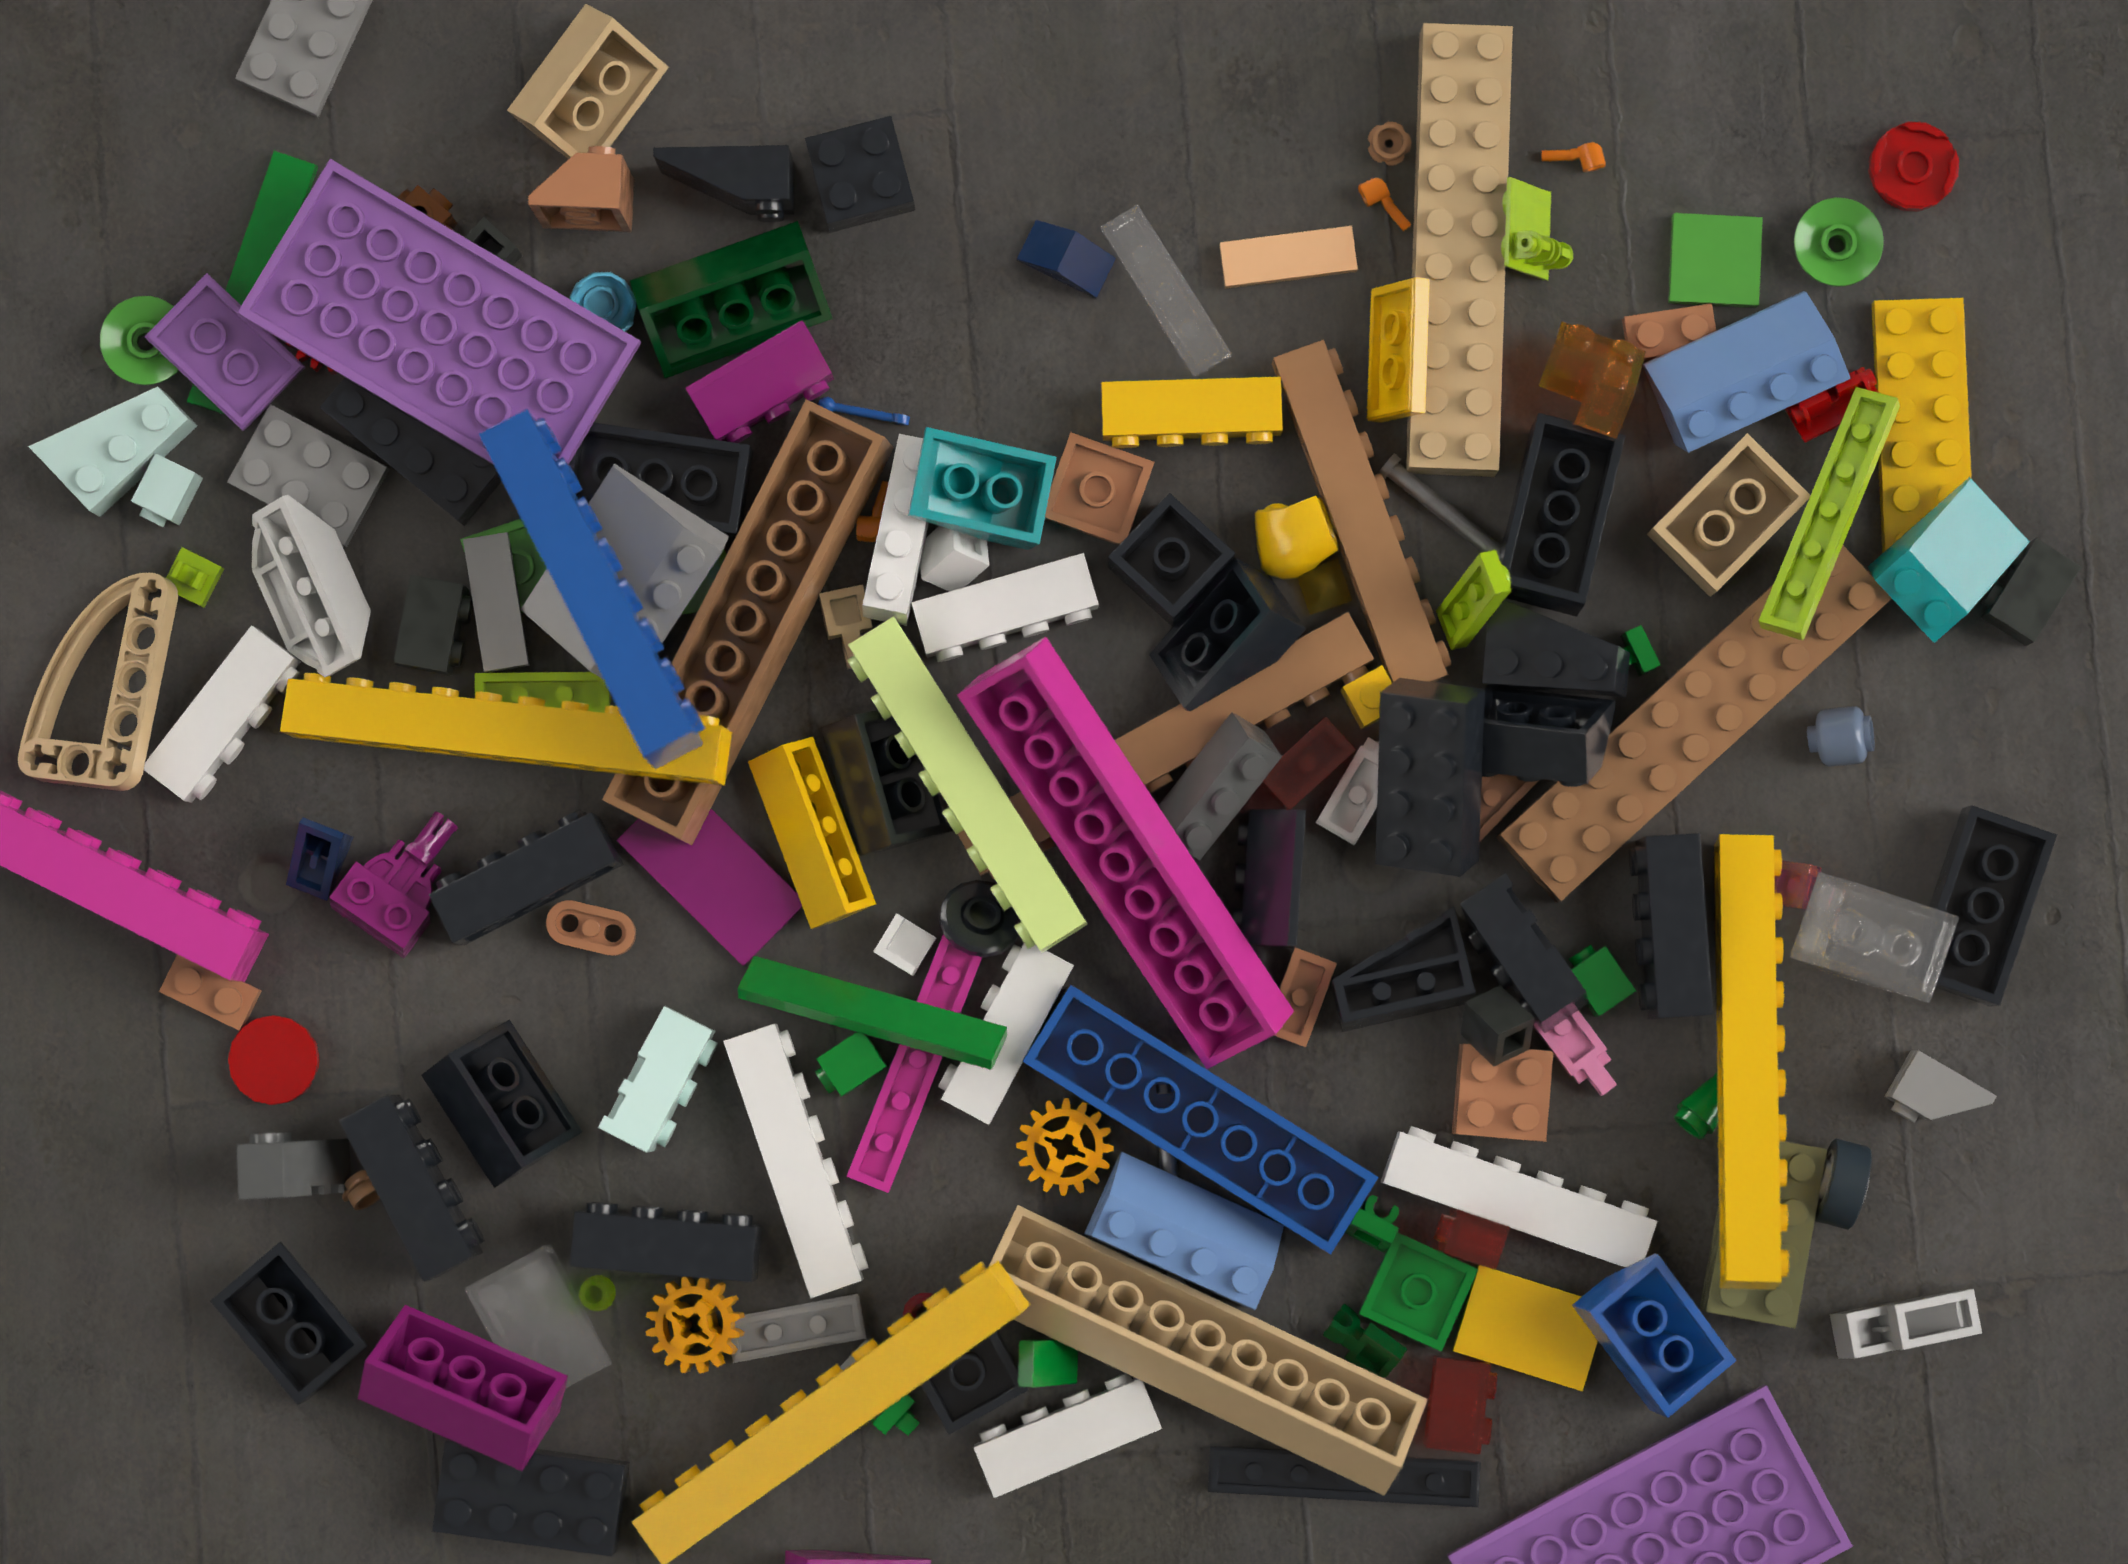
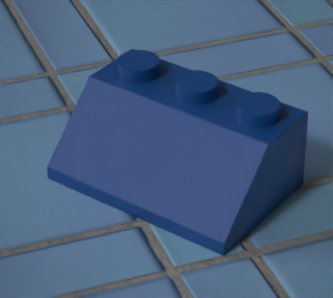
M1653 1254L1605 1277L1572 1304L1573 1308L1648 1409L1664 1417H1670L1736 1362V1359L1658 1254Z

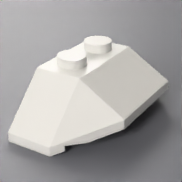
M289 495L278 498L252 514V526L255 527L252 541V571L288 652L305 664L317 669V672L324 677L331 676L361 659L371 610L335 529Z

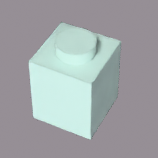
M155 453L131 501L142 507L139 516L161 527H164L167 520L180 525L203 478L195 472Z

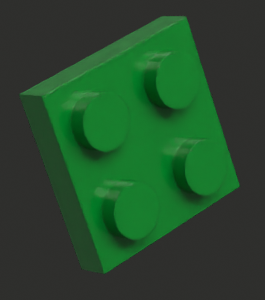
M1397 1232L1392 1244L1385 1252L1358 1314L1442 1352L1478 1269Z

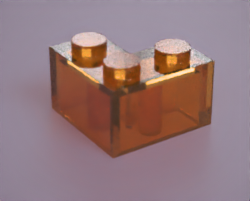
M1562 321L1545 362L1538 386L1580 401L1574 424L1617 439L1635 395L1646 351L1636 348L1628 341L1613 340L1596 334L1584 325H1571Z

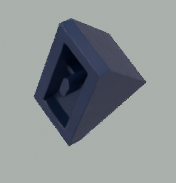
M1039 220L1035 221L1017 258L1018 262L1097 299L1116 260L1114 256L1078 232Z
M303 817L299 822L286 885L328 901L354 837Z

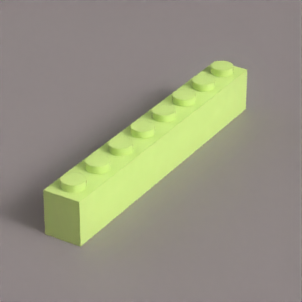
M893 616L848 644L854 656L847 659L849 665L860 682L868 678L878 692L871 697V700L884 720L893 716L902 731L894 735L908 759L915 754L919 757L925 767V770L918 773L932 797L940 792L946 800L949 808L942 811L956 835L963 830L968 835L973 846L966 849L967 853L980 873L988 868L995 878L997 884L990 889L1004 911L1013 907L1022 922L1014 927L1027 948L1030 949L1037 945L1040 952L1043 953L1087 925L1086 920L895 617Z

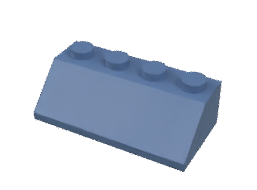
M1806 291L1800 292L1642 364L1675 445L1688 453L1851 379L1833 334Z
M1120 1152L1084 1234L1239 1305L1256 1310L1274 1269L1284 1225L1124 1152Z

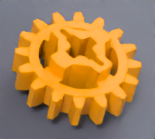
M1064 1098L1062 1108L1055 1109L1053 1103L1049 1100L1046 1102V1114L1042 1116L1039 1112L1032 1110L1030 1114L1035 1121L1032 1127L1021 1125L1020 1130L1027 1134L1028 1138L1027 1141L1016 1143V1148L1027 1150V1156L1019 1161V1165H1031L1034 1170L1029 1175L1028 1180L1032 1182L1042 1177L1045 1180L1043 1184V1191L1048 1192L1053 1184L1059 1185L1061 1196H1066L1068 1185L1074 1184L1078 1192L1083 1193V1181L1088 1178L1095 1184L1100 1181L1094 1172L1097 1167L1102 1169H1109L1110 1164L1102 1159L1103 1153L1114 1151V1146L1103 1143L1102 1139L1111 1132L1110 1127L1099 1129L1096 1123L1100 1120L1101 1113L1097 1112L1091 1117L1085 1114L1087 1103L1082 1102L1077 1110L1071 1109L1069 1098ZM1070 1116L1066 1126L1062 1129L1051 1132L1042 1128L1046 1122L1053 1118ZM1084 1123L1093 1133L1096 1146L1095 1151L1083 1145L1080 1132ZM1066 1134H1070L1074 1137L1072 1144L1078 1148V1151L1084 1153L1085 1157L1077 1154L1075 1156L1067 1154L1064 1160L1056 1157L1058 1149L1044 1138L1047 1136L1051 1139L1057 1138L1062 1140ZM1035 1142L1046 1147L1050 1162L1046 1170L1039 1164L1036 1158ZM1080 1162L1088 1166L1078 1175L1060 1177L1064 1167Z
M684 1276L681 1280L682 1288L674 1281L665 1284L668 1296L663 1294L654 1295L652 1299L659 1306V1309L646 1312V1317L655 1321V1327L647 1330L646 1336H657L659 1340L652 1348V1351L657 1353L665 1350L668 1353L664 1362L666 1366L673 1365L678 1360L681 1361V1373L690 1372L693 1364H696L699 1374L709 1371V1360L716 1367L724 1365L725 1359L722 1352L730 1355L735 1354L738 1348L731 1340L732 1338H740L745 1333V1331L735 1327V1321L745 1317L744 1312H733L731 1306L739 1299L737 1295L725 1298L722 1294L725 1291L726 1284L721 1282L711 1288L709 1278H699L697 1285H695L693 1277ZM687 1294L702 1295V1298L692 1306L678 1300ZM718 1309L722 1316L723 1329L718 1324L716 1314ZM698 1315L700 1317L698 1325L703 1330L692 1333L690 1331L692 1322L688 1318ZM668 1320L672 1322L673 1338H671L668 1330ZM695 1343H701L706 1347L710 1346L712 1348L704 1354L688 1352Z

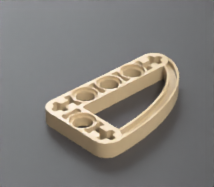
M138 573L123 578L100 593L74 621L60 642L43 675L27 718L18 753V765L25 775L42 782L118 791L130 790L139 783L144 771L178 601V591L176 585L171 580L156 573ZM157 589L162 590L160 598L156 597L152 601L148 600L150 592H156ZM129 605L101 745L50 739L64 695L83 656L104 626L119 611ZM144 613L153 616V613L158 615L157 620L144 616ZM147 627H152L155 632L153 643L146 649H139L137 639L140 632ZM143 670L146 674L145 686L137 693H131L129 689L130 677L135 672ZM135 714L137 717L136 730L131 735L123 737L120 732L121 721L125 716ZM118 743L131 747V750L117 749ZM86 753L89 758L88 768L83 774L75 776L72 772L73 760L77 755ZM46 754L57 759V766L50 763L35 765V759ZM122 763L126 764L125 772H118L117 775L113 773L115 766H120Z

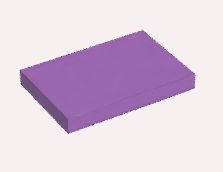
M206 273L148 332L145 338L244 431L305 369V366L273 335L240 316L237 312L241 305Z

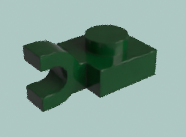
M1344 1303L1335 1313L1334 1320L1323 1333V1336L1330 1341L1341 1344L1348 1349L1344 1357L1347 1361L1384 1379L1401 1361L1407 1351L1406 1347L1374 1324L1370 1323L1365 1330L1361 1328L1357 1313Z

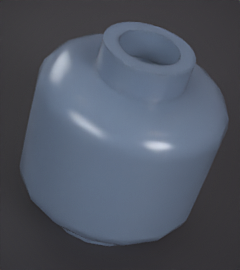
M1857 706L1822 709L1816 716V725L1807 727L1810 753L1818 752L1819 758L1825 766L1863 763L1868 752L1875 749L1871 716H1864L1862 710Z

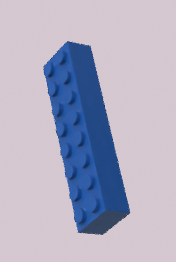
M526 409L479 433L496 470L643 757L654 769H657L704 745L698 734L705 729L703 722L688 698L681 701L678 692L685 688L667 657L660 660L657 652L663 650L664 647L647 618L639 619L637 612L644 608L626 577L619 580L616 573L623 570V567L606 538L598 539L596 533L603 530L585 497L577 498L576 493L583 489L565 458L557 459L555 454L562 451V448L551 427L547 425L543 417L535 420L530 411Z
M1072 985L1069 986L1023 1060L1030 1067L1329 1254L1335 1249L1378 1179V1176ZM1156 1085H1171V1093L1156 1094Z

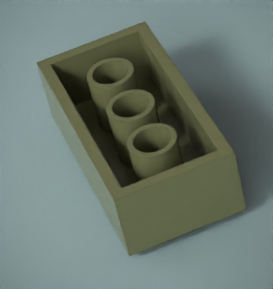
M1779 1141V1159H1786L1787 1184L1786 1186H1780V1204H1787L1788 1228L1787 1232H1781V1249L1788 1250L1789 1273L1788 1277H1782V1282L1775 1290L1720 1288L1718 1201L1700 1310L1796 1328L1827 1149Z

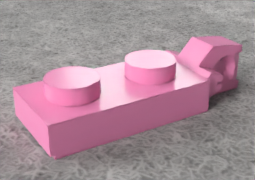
M1579 1010L1546 1033L1541 1030L1537 1023L1533 1024V1028L1548 1048L1553 1051L1554 1056L1570 1077L1573 1076L1578 1084L1588 1079L1600 1096L1605 1095L1617 1085L1604 1067V1065L1611 1061L1606 1052L1608 1049Z

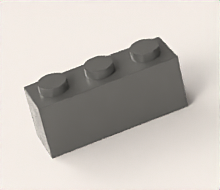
M1233 712L1230 713L1158 805L1190 855L1198 860H1201L1282 758L1264 730Z

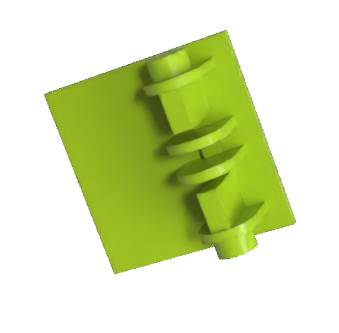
M1507 177V191L1502 199L1503 211L1506 215L1505 236L1501 242L1504 267L1544 281L1549 280V270L1564 269L1573 260V250L1570 245L1550 238L1551 192L1515 178Z

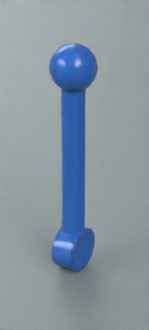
M823 397L818 402L819 406L832 412L835 411L909 426L910 416L835 403L830 397Z

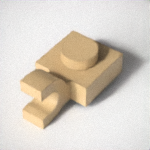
M863 584L819 593V601L828 640L842 638L847 669H852L847 659L854 656L848 644L860 638V633L871 631L873 628L871 618L863 617L862 604L865 595Z

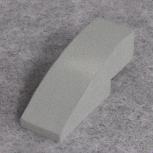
M1974 1289L1929 1295L1830 1314L1838 1359H1855L1982 1334Z

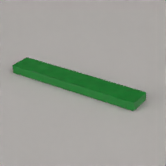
M277 151L273 152L225 290L240 305L245 301L309 195L318 170L316 164ZM194 384L192 385L187 400L189 404L225 415Z
M758 956L753 957L738 986V998L989 1070L993 1069L1007 1038L1006 1026Z

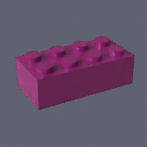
M404 1305L365 1361L358 1399L522 1471L560 1413L568 1376Z

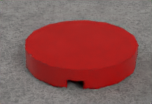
M1906 122L1891 128L1877 141L1869 159V176L1874 190L1887 204L1902 211L1919 212L1936 206L1951 192L1958 178L1959 157L1956 149L1954 150L1949 138L1942 130L1924 122Z
M272 1015L256 1018L241 1028L231 1043L228 1063L231 1078L240 1092L255 1102L277 1105L292 1102L307 1092L315 1079L316 1072H318L320 1058L317 1043L306 1027L293 1019Z

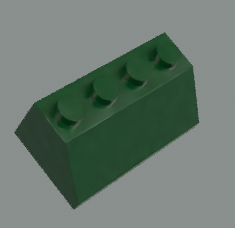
M798 221L630 280L639 312L665 378L758 346L803 320L808 328L833 319Z

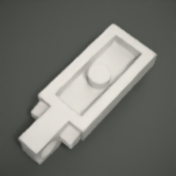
M1369 737L1364 745L1359 747L1316 821V824L1352 845L1356 844L1377 808L1379 741L1377 743Z

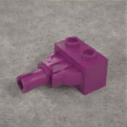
M436 811L432 814L431 819L414 842L408 844L406 848L405 843L398 839L388 853L373 857L364 866L355 862L329 897L333 910L404 959L431 923L428 909L432 900L429 894L433 893L432 884L442 871L435 863L432 867L431 865L439 851L458 829L449 819L444 823V815ZM405 849L404 853H403V854L401 855V857L397 860V858L400 856V854H401V853L403 852V850Z

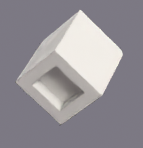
M942 526L936 528L925 539L920 562L921 579L949 592L966 587L989 566L986 540Z
M896 914L873 952L914 976L935 942L936 937Z

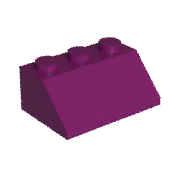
M801 320L687 386L686 390L715 440L740 443L753 434L750 428L766 419L768 424L774 423L791 412L790 404L803 397L805 400L811 401L830 389L827 383L834 380V377L805 323Z

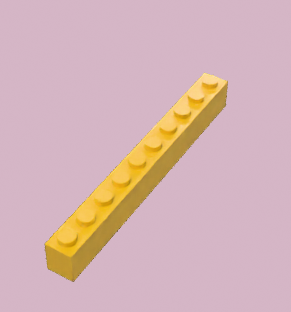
M304 673L303 680L288 678L280 732L293 738L725 786L732 732L719 725L720 719L699 715L705 729L698 734L704 745L654 769L643 757L618 706H605V712L602 713L588 711V704L573 701H562L561 708L545 706L544 699L519 696L518 703L502 702V695L490 692H475V699L459 697L458 690L444 687H432V694L416 692V686L399 682H390L389 689L373 688V681L351 677L347 678L346 685L330 683V676L324 677L321 674Z
M1720 834L1714 844L1720 1288L1775 1290L1782 1282V1277H1788L1789 1253L1787 1249H1781V1232H1787L1788 1207L1787 1204H1780V1186H1786L1787 1161L1786 1159H1779V1141L1785 1142L1787 1122L1786 1115L1779 1114L1778 1097H1784L1786 1090L1785 1070L1778 1069V1052H1784L1785 1029L1784 1025H1777V1008H1783L1784 983L1783 981H1776V964H1782L1783 938L1775 937V920H1781L1783 900L1781 893H1775L1774 876L1781 875L1782 854L1781 850L1774 849V835Z
M999 1260L988 1268L982 1262L973 1266L959 1277L964 1285L950 1294L946 1287L935 1293L923 1302L927 1308L926 1312L916 1319H913L911 1314L908 1313L889 1326L887 1330L892 1335L879 1345L872 1338L851 1354L855 1362L846 1369L842 1370L837 1363L815 1379L820 1387L808 1396L802 1389L780 1404L784 1413L771 1421L766 1414L747 1427L745 1432L749 1438L737 1446L732 1440H729L709 1455L713 1463L704 1470L700 1471L695 1464L674 1480L678 1488L665 1496L660 1489L639 1504L643 1513L634 1519L632 1524L661 1564L669 1563L1021 1314L1030 1304Z

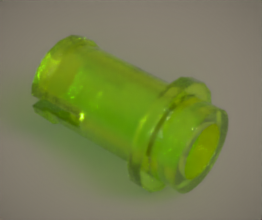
M591 1276L581 1286L579 1293L580 1301L588 1309L594 1311L605 1310L615 1300V1285L605 1276ZM593 1285L602 1290L603 1297L601 1301L592 1299L590 1290Z

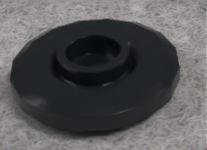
M974 880L961 883L949 891L942 902L939 922L943 934L955 948L968 955L990 957L1002 954L1011 948L1019 937L1014 926L1022 921L1013 907L1005 911L1003 910L990 889L996 885L994 882Z

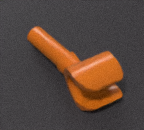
M1594 142L1583 144L1577 148H1571V150H1542V161H1574L1580 159L1583 172L1598 170L1606 165L1601 146Z
M1373 178L1358 186L1359 193L1367 207L1381 202L1383 208L1402 231L1411 225L1393 203L1394 201L1390 197L1388 187L1382 179Z
M882 481L872 509V516H859L857 519L856 535L858 541H876L889 482Z

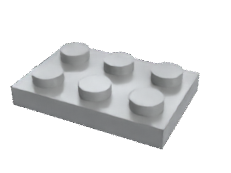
M271 0L235 79L241 84L315 117H319L373 0Z
M270 404L227 482L266 504H270L282 496L289 495L335 529L341 544L347 547L390 469Z

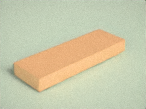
M1352 226L1220 242L1219 244L1225 289L1357 272L1358 270Z

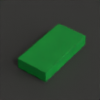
M1053 1338L1020 1340L1019 1386L1043 1387L1077 1384L1078 1350Z

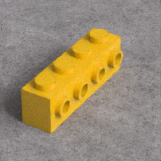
M1281 377L1101 382L1103 441H1112V447L1114 448L1139 447V440H1157V446L1177 447L1184 445L1183 439L1201 438L1202 445L1217 446L1228 444L1229 437H1246L1247 444L1273 443V436H1281L1283 430Z
M809 737L783 744L748 761L810 928L814 929L842 920L876 905L814 738Z

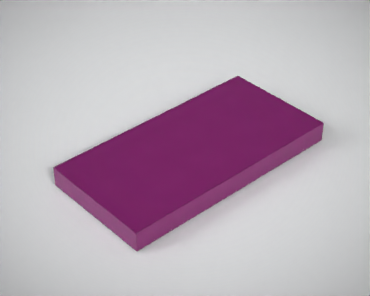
M712 808L693 845L640 819H637L616 840L742 966H745L803 908L797 892Z

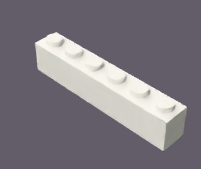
M774 1023L723 1041L810 1298L862 1281L864 1278L861 1271L869 1268L861 1244L852 1245L847 1228L854 1226L853 1219L846 1200L837 1201L832 1185L840 1183L832 1158L823 1160L818 1142L824 1141L825 1137L817 1115L808 1116L803 1100L810 1098V1093L803 1073L794 1074L789 1057L796 1055L788 1029L780 1032L778 1024Z
M1410 1126L1408 1134L1400 1131L1397 1132L1381 1183L1625 1268L1645 1259L1658 1222L1647 1218L1648 1208L1625 1200L1621 1208L1604 1203L1607 1194L1582 1185L1579 1193L1561 1188L1564 1179L1539 1170L1536 1179L1519 1173L1521 1164L1499 1156L1495 1157L1493 1164L1476 1158L1479 1149L1453 1141L1451 1149L1434 1143L1436 1134Z

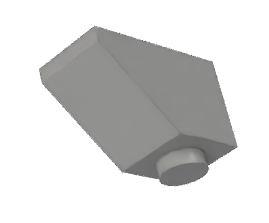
M1911 1050L1884 1097L1894 1102L1891 1108L1893 1112L1915 1123L1918 1117L1923 1120H1933L1993 1104L1997 1096L1921 1051Z

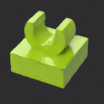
M182 547L166 578L176 585L179 596L205 608L224 568Z

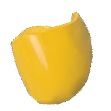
M1313 496L1290 506L1274 503L1266 506L1264 510L1258 509L1255 512L1257 550L1261 568L1266 575L1280 579L1298 578L1302 574L1315 569L1322 561L1339 550L1332 524L1323 500L1320 497Z

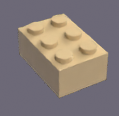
M1747 433L1647 535L1709 596H1712L1808 501L1811 495Z

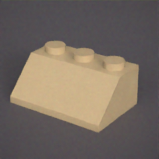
M585 4L507 111L536 136L570 159L576 152L588 153V147L591 146L610 147L669 67L613 17Z

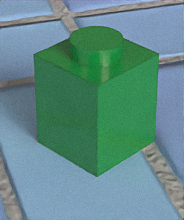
M1590 944L1569 958L1573 965L1570 969L1585 989L1589 1001L1587 1007L1594 1017L1602 1015L1636 992L1606 946L1595 951Z
M856 1032L818 1057L816 1060L821 1068L816 1070L815 1073L829 1094L837 1090L842 1097L888 1066L866 1034Z

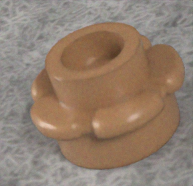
M1386 122L1381 126L1377 125L1369 133L1368 141L1370 146L1368 151L1376 162L1380 163L1383 161L1389 166L1397 165L1404 160L1405 153H1408L1411 149L1409 134L1404 131L1403 126L1396 122ZM1387 140H1391L1393 142V146L1391 148H1387L1385 146V142Z
M365 1170L353 1174L344 1183L347 1190L342 1194V1199L344 1202L349 1201L355 1210L365 1209L380 1199Z

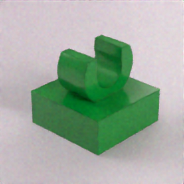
M1642 625L1620 636L1625 646L1623 649L1630 652L1629 666L1634 665L1639 676L1660 666Z
M1371 1195L1364 1203L1363 1208H1359L1344 1233L1384 1253L1392 1244L1399 1229L1392 1225L1398 1217L1399 1207L1394 1205L1388 1212L1387 1217H1378L1373 1210L1378 1197Z
M909 1393L869 1420L884 1435L895 1424L903 1433L909 1436L920 1424L915 1415L909 1410L915 1402Z

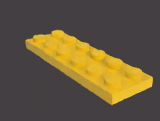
M1963 298L1878 300L1872 303L1874 371L1877 380L1875 387L1881 394L1898 398L1900 408L1878 459L1882 554L1968 477L1971 478Z

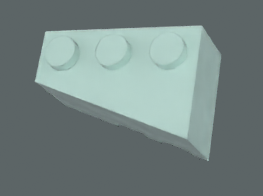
M157 386L28 447L90 512L101 517L143 478L155 453L165 457L197 425L167 393Z
M664 1006L640 1049L638 1059L627 1080L624 1079L618 1090L619 1096L608 1117L604 1115L598 1128L645 1152L655 1151L658 1144L665 1147L677 1123L671 1121V1118L678 1104L686 1107L696 1089L697 1083L692 1081L691 1078L699 1064L705 1067L708 1065L716 1050L718 1043L711 1040L715 1030Z

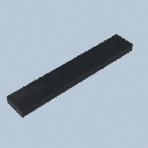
M1210 1446L1208 1492L1479 1508L1481 1462L1406 1457L1401 1470L1383 1496L1289 1450Z

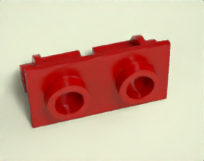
M1861 367L1849 373L1851 379L1784 409L1804 443L1840 426L1856 387L1878 392L1875 387L1877 380L1870 368L1865 370L1864 367Z

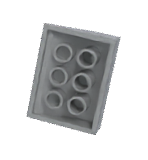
M614 464L589 502V506L591 505L603 528L596 535L598 539L605 537L609 545L612 546L623 567V570L616 573L619 580L626 577L644 608L637 612L639 619L647 618L662 643L722 553L729 536ZM546 569L520 610L589 671L603 679L548 569Z

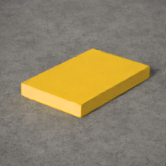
M1414 277L1371 290L1367 398L1368 421L1386 422L1425 413L1429 311L1428 278Z
M1478 1264V1272L1469 1292L1452 1351L1583 1392L1598 1340L1572 1306L1582 1296Z

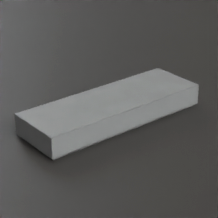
M504 532L463 539L484 672L529 666L509 533Z
M859 1293L744 1314V1318L735 1321V1327L740 1328L745 1333L740 1338H732L731 1342L738 1348L737 1352L732 1354L733 1363L866 1339Z

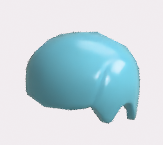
M592 272L575 284L570 300L625 332L633 325L637 302L634 293L624 279L611 272Z

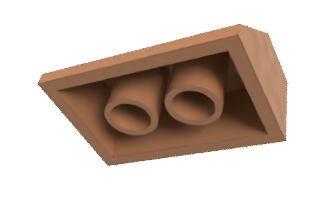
M591 146L588 147V153L576 152L529 195L528 205L543 228L632 232L634 178L622 154H615L614 148Z

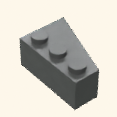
M292 1132L249 1134L248 1144H237L239 1200L344 1193L347 1190L344 1183L351 1177L349 1139L292 1141Z

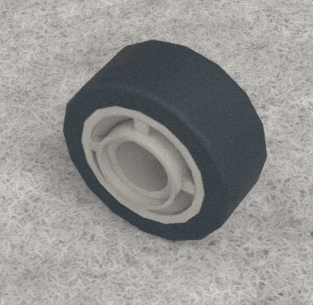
M1837 1138L1830 1143L1825 1158L1815 1216L1816 1222L1846 1230L1853 1227L1864 1203L1869 1186L1872 1154L1868 1146Z

